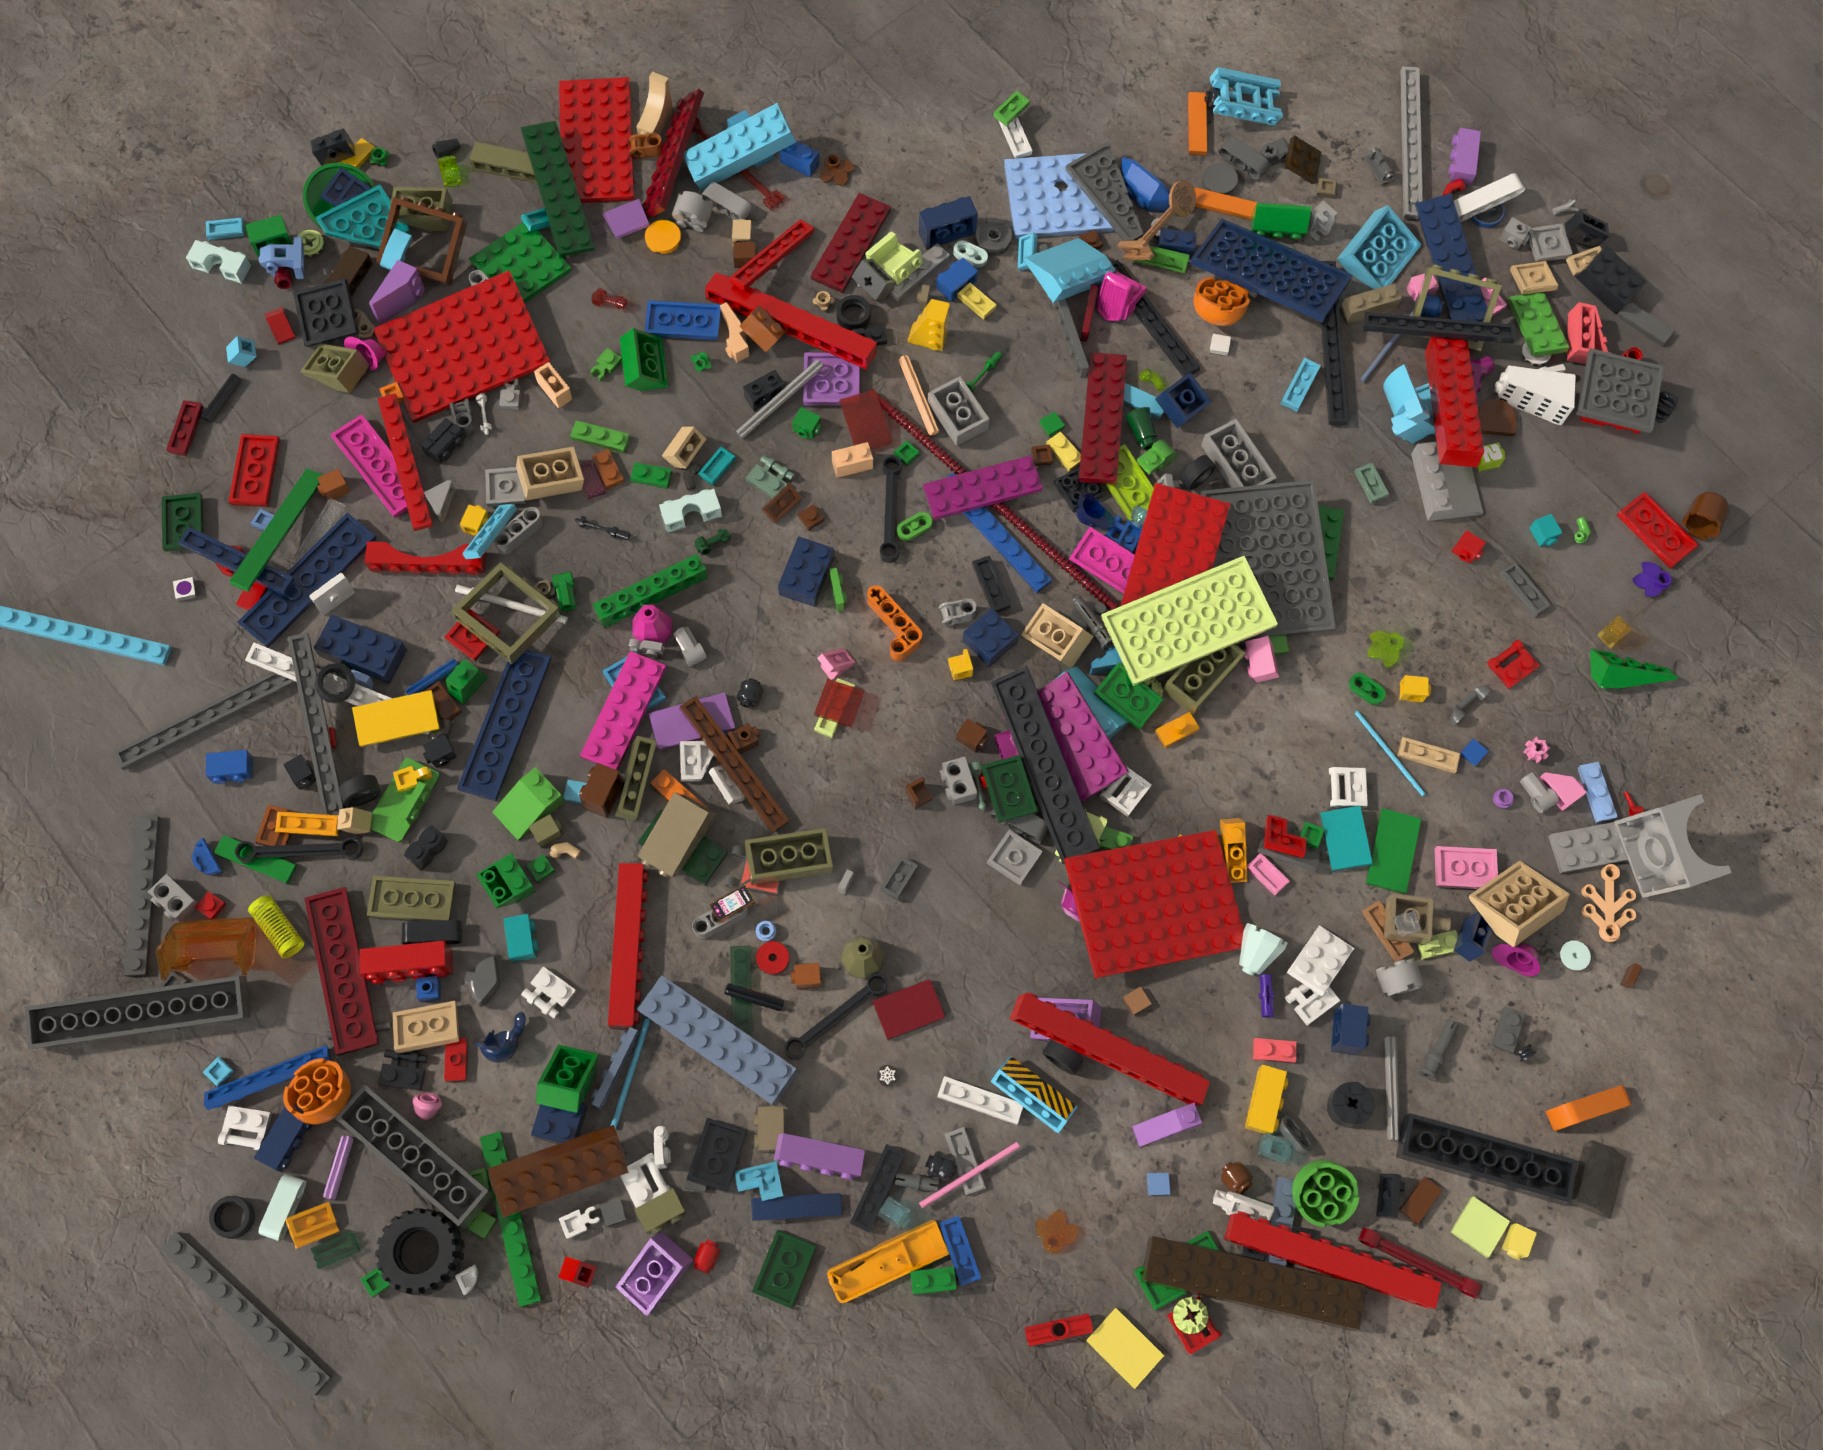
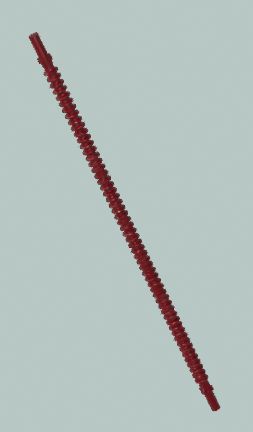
M873 389L868 392V395L880 405V408L888 412V416H892L893 420L896 419V423L900 422V426H904V430L908 429L907 432L911 433L912 437L915 436L916 440L919 439V443H923V447L927 446V450H931V454L935 453L934 456L939 457V461L943 460L942 463L946 464L947 468L950 467L951 471L954 470V474L966 473V468L962 469L963 466L958 465V461L954 462L955 459L951 458L950 454L947 455V451L943 452V448H939V444L935 445V441H931V437L927 438L928 435L923 434V430L919 431L920 428L916 427V424H912L911 420L908 421V417H904L903 413L900 414L901 411L897 410V407H892L887 399H883ZM1002 502L993 504V509H998L997 512H1001V516H1006L1005 519H1009V523H1014L1013 526H1017V530H1022L1021 533H1025V537H1029V541L1033 540V544H1037V548L1041 547V551H1045V555H1050L1049 558H1053V562H1058L1057 565H1061L1062 570L1066 569L1065 572L1070 573V577L1074 576V580H1078V584L1081 583L1083 588L1086 587V591H1090V595L1094 594V598H1098V602L1102 601L1109 608V611L1120 606L1111 600V596L1107 597V593L1102 592L1103 589L1099 590V586L1094 585L1095 582H1090V578L1087 579L1086 574L1082 575V571H1078V567L1074 568V564H1070V560L1066 561V557H1062V553H1057L1058 550H1054V546H1050L1049 542L1046 543V539H1042V535L1038 536V532H1034V528L1030 529V525H1026V521L1022 522V518H1018V514L1014 515V511H1010V507H1006V504H1002Z

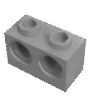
M966 757L942 763V770H939L942 782L946 781L948 787L945 789L948 800L952 799L953 805L976 799L977 791ZM952 769H956L960 773L954 776L951 775L949 771ZM958 787H962L965 789L966 792L963 794H959L955 791V789Z
M167 874L148 891L153 896L150 900L159 908L163 906L166 909L164 914L172 921L177 919L183 923L196 910L195 907L198 904L193 897ZM169 889L168 895L162 897L164 891ZM183 903L182 908L176 911L177 905Z

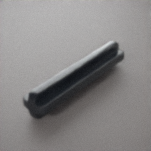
M232 373L202 413L204 420L211 422L241 381L237 375Z
M728 983L724 990L725 995L776 1011H781L784 1006V1000L731 983Z

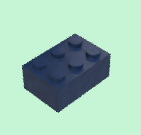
M961 197L955 201L942 203L939 206L926 208L919 212L918 233L926 250L932 248L935 244L943 245L976 234L978 212L971 197Z
M798 536L778 584L779 595L815 607L835 558L834 548Z

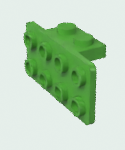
M405 758L398 770L410 766L418 770L426 766L410 758ZM428 767V770H431L432 778L418 780L415 788L401 793L398 791L395 778L393 777L372 813L370 829L396 842H402L411 825L418 818L424 803L429 799L431 791L440 778V774Z

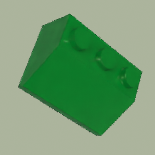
M1256 203L1252 212L1250 231L1264 237L1273 236L1275 239L1291 237L1292 240H1300L1307 233L1311 206Z
M632 328L621 336L620 346L625 386L638 391L667 388L668 379L662 338L636 328Z

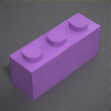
M1459 128L1457 135H1453L1451 145H1454V149H1452L1450 154L1452 163L1448 170V174L1451 175L1450 182L1462 179L1466 185L1471 186L1477 171L1481 131Z

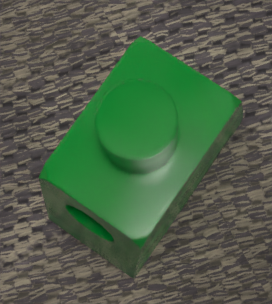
M464 659L446 679L448 693L464 705L488 679V676Z

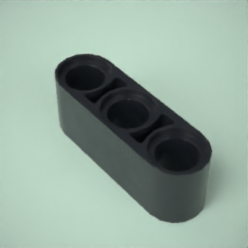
M436 920L402 923V945L445 941L447 944L462 943V921Z

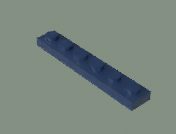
M191 527L187 528L178 542L180 546L236 572L247 554ZM266 565L255 582L284 596L294 582V578Z

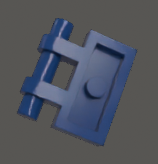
M1116 516L1110 522L1109 530L1104 536L1133 553L1138 544L1143 526L1130 520L1127 521L1126 525L1120 524L1122 518ZM1116 532L1121 533L1118 539L1113 537Z

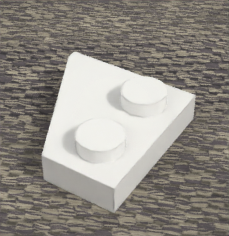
M680 741L681 782L702 780L713 758V753L704 741Z

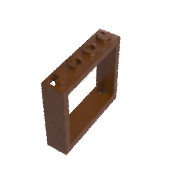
M400 196V199L393 197L376 262L381 263L386 245L396 228L401 206L449 220L456 224L442 274L417 266L413 267L417 268L419 275L451 285L468 221L462 218V214L452 212L450 215L445 213V209L439 207L430 209L428 204L417 201V204L410 203L411 199Z

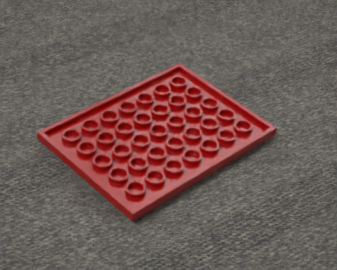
M510 270L373 328L381 348L386 351L385 358L395 382L399 385L404 397L403 401L413 423L449 409L451 402L455 404L463 402L467 398L472 399L479 394L486 393L530 374L546 363H551Z
M1216 830L1064 859L1095 979L1241 949L1244 928Z

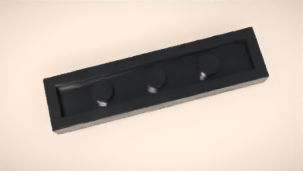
M886 1144L850 1221L851 1225L868 1233L870 1232L903 1161L905 1152Z

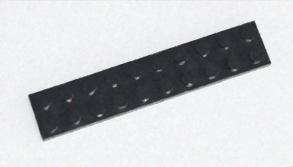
M1027 666L992 681L991 685L1062 864H1065L1064 859L1068 857L1089 854L1101 849L1029 668Z

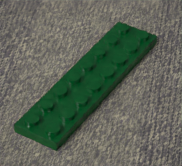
M556 121L521 127V134L559 258L594 251L595 246Z

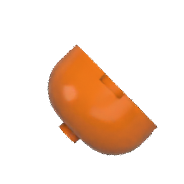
M1207 277L1198 282L1193 297V305L1197 314L1204 321L1217 326H1229L1243 318L1250 299L1247 296L1248 291L1244 287L1226 279L1221 281L1214 280V277Z
M320 1058L312 1060L294 1072L295 1077L289 1087H285L283 1095L285 1107L298 1120L307 1124H322L334 1119L347 1105L351 1095V1082L347 1073L338 1063ZM294 1103L304 1111L303 1114L296 1109Z

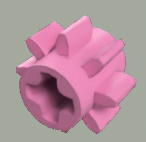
M1535 737L1532 741L1528 740L1525 745L1528 748L1523 753L1527 754L1528 760L1532 759L1538 763L1541 761V758L1546 759L1549 756L1546 752L1550 747H1547L1546 740H1538Z

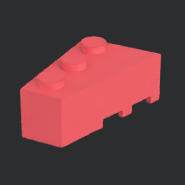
M1579 302L1568 313L1567 343L1569 349L1567 351V361L1586 364L1587 353L1590 348L1608 352L1606 347L1607 339L1603 337L1601 331L1602 323L1596 306Z

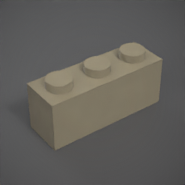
M1394 283L1345 298L1340 312L1348 325L1364 320L1365 312L1385 314L1397 310L1402 297Z

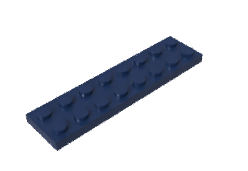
M1452 194L1416 203L1415 208L1433 265L1443 267L1442 271L1450 272L1451 269L1461 271V275L1468 277V274L1477 275ZM1437 276L1449 318L1452 320L1483 322L1487 306L1481 287Z
M346 513L286 573L294 578V582L286 594L283 596L270 589L237 623L266 648H269L313 603L309 596L339 573H343L366 550L367 542H374L377 539L376 535L349 513Z
M527 649L513 664L507 661L457 787L459 791L497 801L552 660L551 656Z

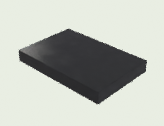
M707 1118L687 1176V1181L727 1193L747 1130Z

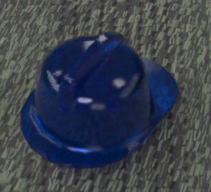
M1082 494L1078 497L1076 515L1082 524L1090 527L1098 526L1103 529H1110L1115 525L1114 517L1095 497L1089 494Z

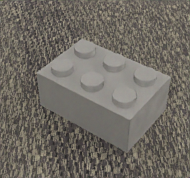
M961 376L928 392V405L956 446L988 430L989 418Z

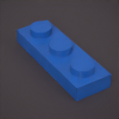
M959 1215L939 1222L960 1286L981 1279Z

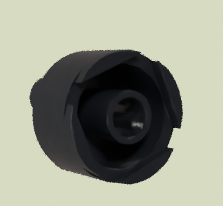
M1359 1082L1344 1083L1334 1089L1328 1097L1327 1112L1334 1123L1347 1128L1356 1127L1367 1121L1375 1109L1372 1094ZM1349 1102L1353 1104L1350 1108L1347 1106Z

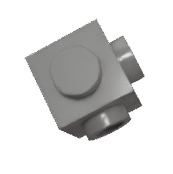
M1512 217L1499 241L1518 250L1521 244L1525 245L1530 238L1528 232L1531 227Z

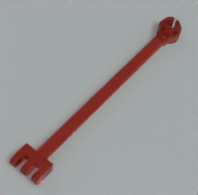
M696 117L692 132L699 134L704 140L711 138L712 136L702 128L700 119ZM747 169L739 172L766 197L763 199V204L770 210L774 209V205H779V201L783 202L785 200L784 196L777 189L771 193Z

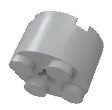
M684 191L683 195L679 193L672 212L673 218L677 221L676 225L681 228L689 226L697 232H703L713 209L711 201L707 200L706 202L702 200L703 196L694 192Z
M1414 958L1395 962L1390 967L1385 966L1376 969V975L1385 998L1394 997L1396 993L1405 994L1425 986Z

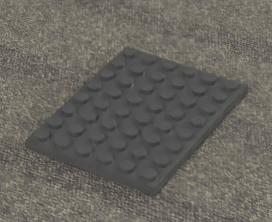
M1314 480L1201 491L1200 495L1230 503L1212 569L1245 556L1278 623L1277 627L1248 639L1335 630L1336 626Z

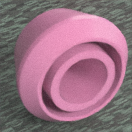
M425 1092L418 1094L413 1098L415 1114L420 1119L429 1120L442 1107L441 1099L433 1093Z

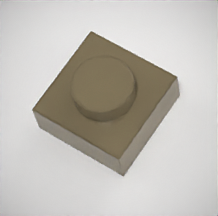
M922 285V291H918L917 302L920 303L919 310L923 311L928 304L929 285Z

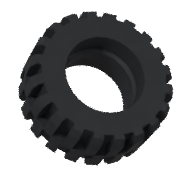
M414 1208L413 1211L406 1210L402 1212L400 1217L395 1216L392 1218V1223L389 1226L385 1225L382 1230L384 1232L382 1238L378 1237L377 1244L380 1245L379 1250H375V1257L379 1260L376 1263L377 1269L382 1272L381 1277L389 1283V1286L400 1292L419 1296L432 1294L433 1291H440L446 1283L452 1282L454 1279L453 1275L455 1272H459L461 1268L459 1266L460 1260H464L462 1247L465 1246L464 1240L460 1237L461 1232L459 1228L454 1225L455 1223L450 1218L431 1209ZM428 1231L439 1242L438 1258L429 1270L422 1273H413L403 1265L401 1257L403 1245L413 1233Z

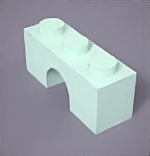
M195 240L186 256L192 268L209 273L215 264L221 263L219 269L225 279L241 284L251 267L246 255L243 253H235L225 247H216L206 241L200 242Z
M705 489L697 494L685 495L680 499L668 500L659 505L667 533L685 528L684 516L691 511L699 512L704 522L722 517L721 508L714 489Z

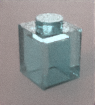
M890 1196L877 1214V1217L898 1231L901 1227L905 1229L911 1220L909 1216L910 1210Z

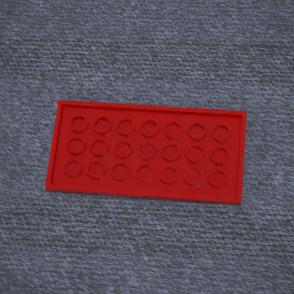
M629 77L559 81L560 136L581 203L634 200L633 157L630 155L631 143H629V137L632 136Z
M1155 483L1120 607L1211 570L1230 503Z

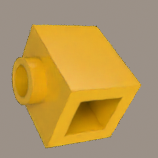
M468 505L460 522L463 532L476 536L490 518L487 510L479 505Z

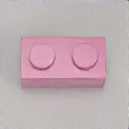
M1269 636L1245 641L1246 648L1244 652L1246 653V660L1249 659L1250 666L1247 667L1250 678L1253 677L1256 683L1279 678L1273 644Z

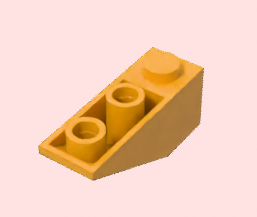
M1240 818L1220 819L1222 852L1231 883L1247 882L1245 822Z

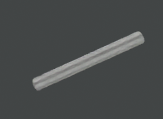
M1388 1036L1384 1039L1387 1138L1390 1141L1400 1140L1397 1038Z

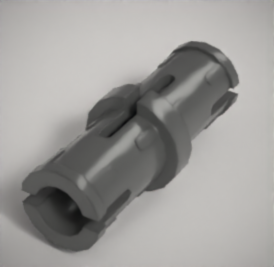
M897 1172L896 1178L905 1179V1181L896 1180L895 1186L914 1188L915 1191L922 1189L937 1192L938 1187L930 1186L929 1184L938 1185L939 1179L921 1177V1174H916L915 1176Z

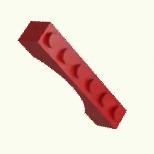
M367 542L365 564L369 571L375 573L390 571L392 573L408 571L414 574L429 572L431 574L448 572L454 575L459 573L478 575L479 573H485L487 552L485 551L481 558L465 559L463 552L469 544H463L446 554L419 557L402 553L387 542Z

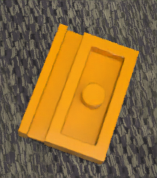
M329 1202L285 1219L294 1241L295 1249L339 1232Z

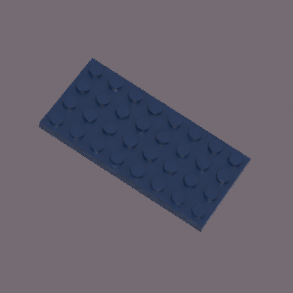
M1223 218L1192 257L1190 263L1321 322L1325 320L1352 278L1350 273Z

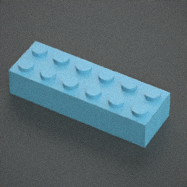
M776 103L686 150L684 159L695 183L701 191H704L711 182L719 183L796 143V140L781 108Z

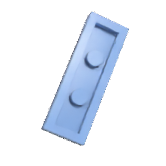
M1599 762L1580 765L1577 769L1584 789L1587 792L1586 795L1595 822L1600 823L1616 819L1617 814Z

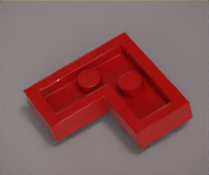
M1267 815L1265 820L1264 848L1303 858L1306 853V838L1287 834V819Z

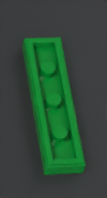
M225 835L222 836L214 851L215 855L287 885L289 884L298 866L281 858H257L251 864H244L235 855V848L241 842ZM244 847L240 851V857L243 859L250 858L254 853L253 847Z

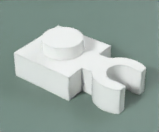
M589 1207L583 1215L578 1209L559 1218L566 1239L587 1231L586 1224H596L600 1221L599 1217L595 1219L590 1218V1213L595 1211L596 1207Z

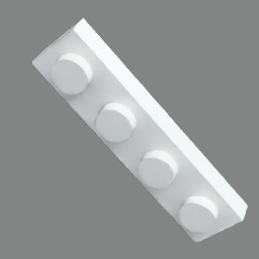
M945 1076L937 1096L946 1101L1015 1125L1018 1124L1023 1109L1022 1105L1012 1099Z

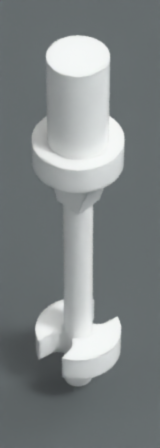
M482 393L475 397L476 402L481 407L484 426L480 425V430L485 432V435H489L488 429L492 430V426L490 423H487L484 407L485 402H487V396Z

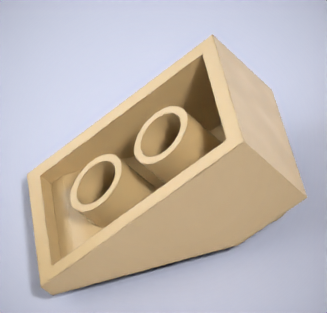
M1043 603L1021 634V636L1070 669L1093 638L1083 628Z

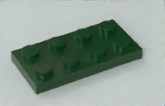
M660 810L654 820L651 822V824L646 829L642 837L639 839V845L643 846L645 844L658 819L660 818L663 810ZM703 836L681 871L706 886L728 854V851Z

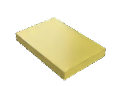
M1117 1308L1106 1317L1086 1340L1134 1389L1164 1357Z

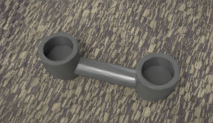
M1488 685L1473 689L1454 707L1450 721L1456 725L1466 716V713L1462 711L1476 697L1482 701L1493 690Z

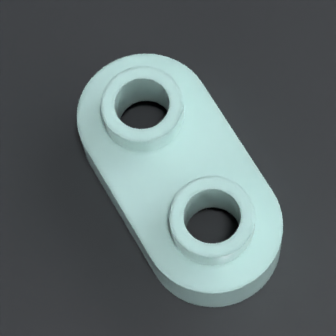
M958 241L954 245L953 253L957 259L964 258L977 268L986 265L988 254L984 249L967 241Z

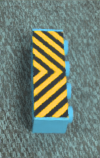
M1012 1056L1007 1058L990 1081L1057 1133L1061 1131L1077 1109L1074 1103Z

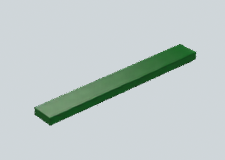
M306 468L230 579V585L249 592L318 490L317 486L320 483L317 478L322 476V474Z

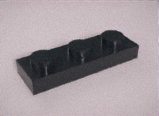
M990 555L972 561L973 569L990 609L993 608L996 612L1009 609L1011 604Z

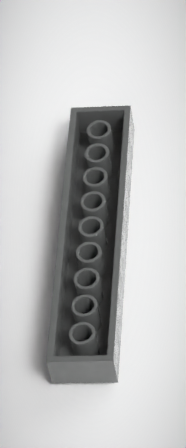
M233 976L24 1007L28 1049H40L250 1018L246 976Z

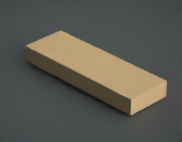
M1402 737L1397 757L1455 774L1458 768L1460 753Z

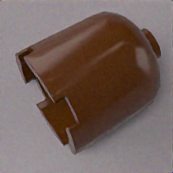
M1704 492L1699 494L1685 514L1682 526H1686L1689 530L1688 534L1697 539L1706 540L1707 537H1714L1715 539L1722 531L1730 506L1727 500L1718 493Z

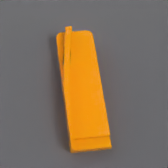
M930 1220L880 1243L869 1251L830 1268L827 1276L837 1300L840 1303H846L911 1271H915L949 1255V1252L936 1221ZM863 1261L865 1262V1263H863L862 1265H860L859 1267H857L856 1269H854L853 1271H851V1269H853L854 1267H856L857 1265H859V1264L862 1263Z

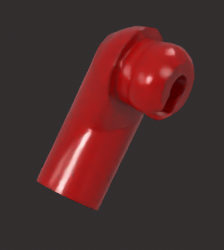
M1457 179L1448 183L1442 196L1452 194L1456 189L1459 192L1465 190L1466 184L1464 180Z

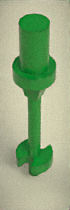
M997 351L991 359L985 361L984 369L972 383H966L971 392L976 390L974 385L986 371L988 372L996 367V363L1002 357L1000 352Z

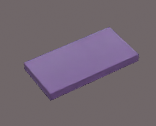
M725 692L699 699L721 730L727 732L735 730ZM682 704L649 713L659 751L680 746V741L702 740L679 709Z

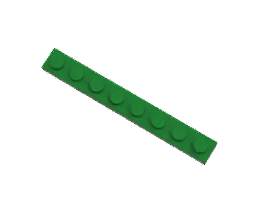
M501 1131L479 1137L489 1180L488 1168L509 1161ZM490 1180L519 1307L542 1301L521 1211L502 1217Z

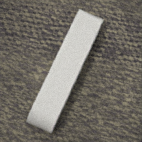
M1510 174L1454 200L1460 223L1524 192L1525 187L1517 174Z

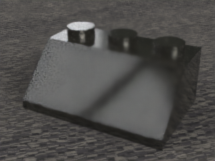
M1594 1140L1584 1143L1574 1180L1571 1203L1568 1204L1611 1219L1626 1157L1613 1147Z

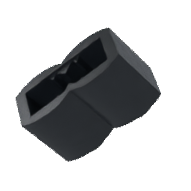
M431 825L420 834L418 841L413 842L406 849L404 856L421 871L429 866L434 855L439 854L445 848L448 840L438 829Z

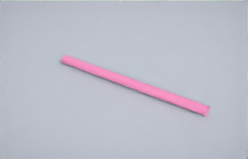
M1017 1142L919 1202L921 1208L929 1205L1020 1148Z

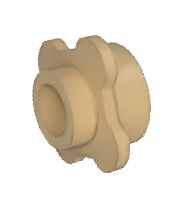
M826 291L819 292L816 298L813 299V304L819 306L822 311L828 310V306L834 303V298L830 297V294Z

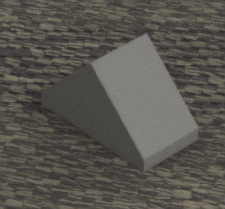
M450 480L424 492L440 522H444L455 492V487Z

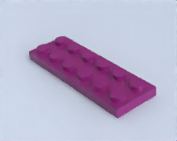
M1031 455L923 484L934 520L1043 490Z

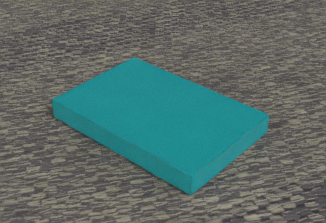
M1361 806L1320 812L1322 825L1325 829L1324 835L1332 872L1372 865Z

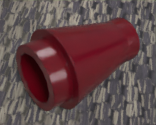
M279 267L275 272L274 283L280 289H288L293 283L288 267Z

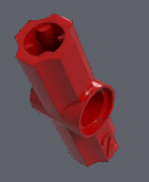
M1089 1313L1024 1327L1028 1347L1093 1333ZM1057 1323L1064 1327L1062 1336H1056L1053 1332V1327Z

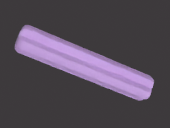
M344 1135L340 1139L323 1197L326 1199H336L354 1140L350 1136Z

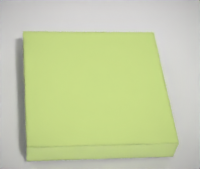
M1472 1196L1450 1233L1486 1258H1489L1510 1221Z

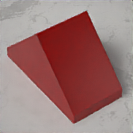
M283 307L265 313L268 325L278 345L296 338Z

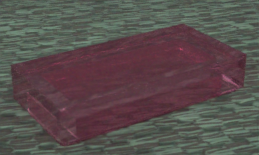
M593 459L580 463V469L584 478L583 488L587 499L590 500L606 494Z

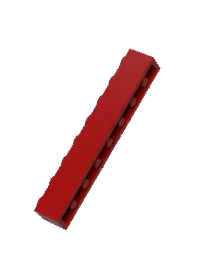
M619 863L608 1026L610 1029H629L630 1027L635 1029L636 1024H639L640 1021L637 1003L641 1002V990H638V982H642V970H639V965L644 959L641 942L645 941V930H642V922H646V910H643V904L647 902L648 892L644 889L645 882L649 880V870H646L643 863Z

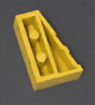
M931 299L924 308L923 313L918 316L917 321L912 324L907 343L942 351L948 333L950 303Z

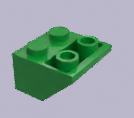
M512 853L476 874L497 909L519 903L536 892Z

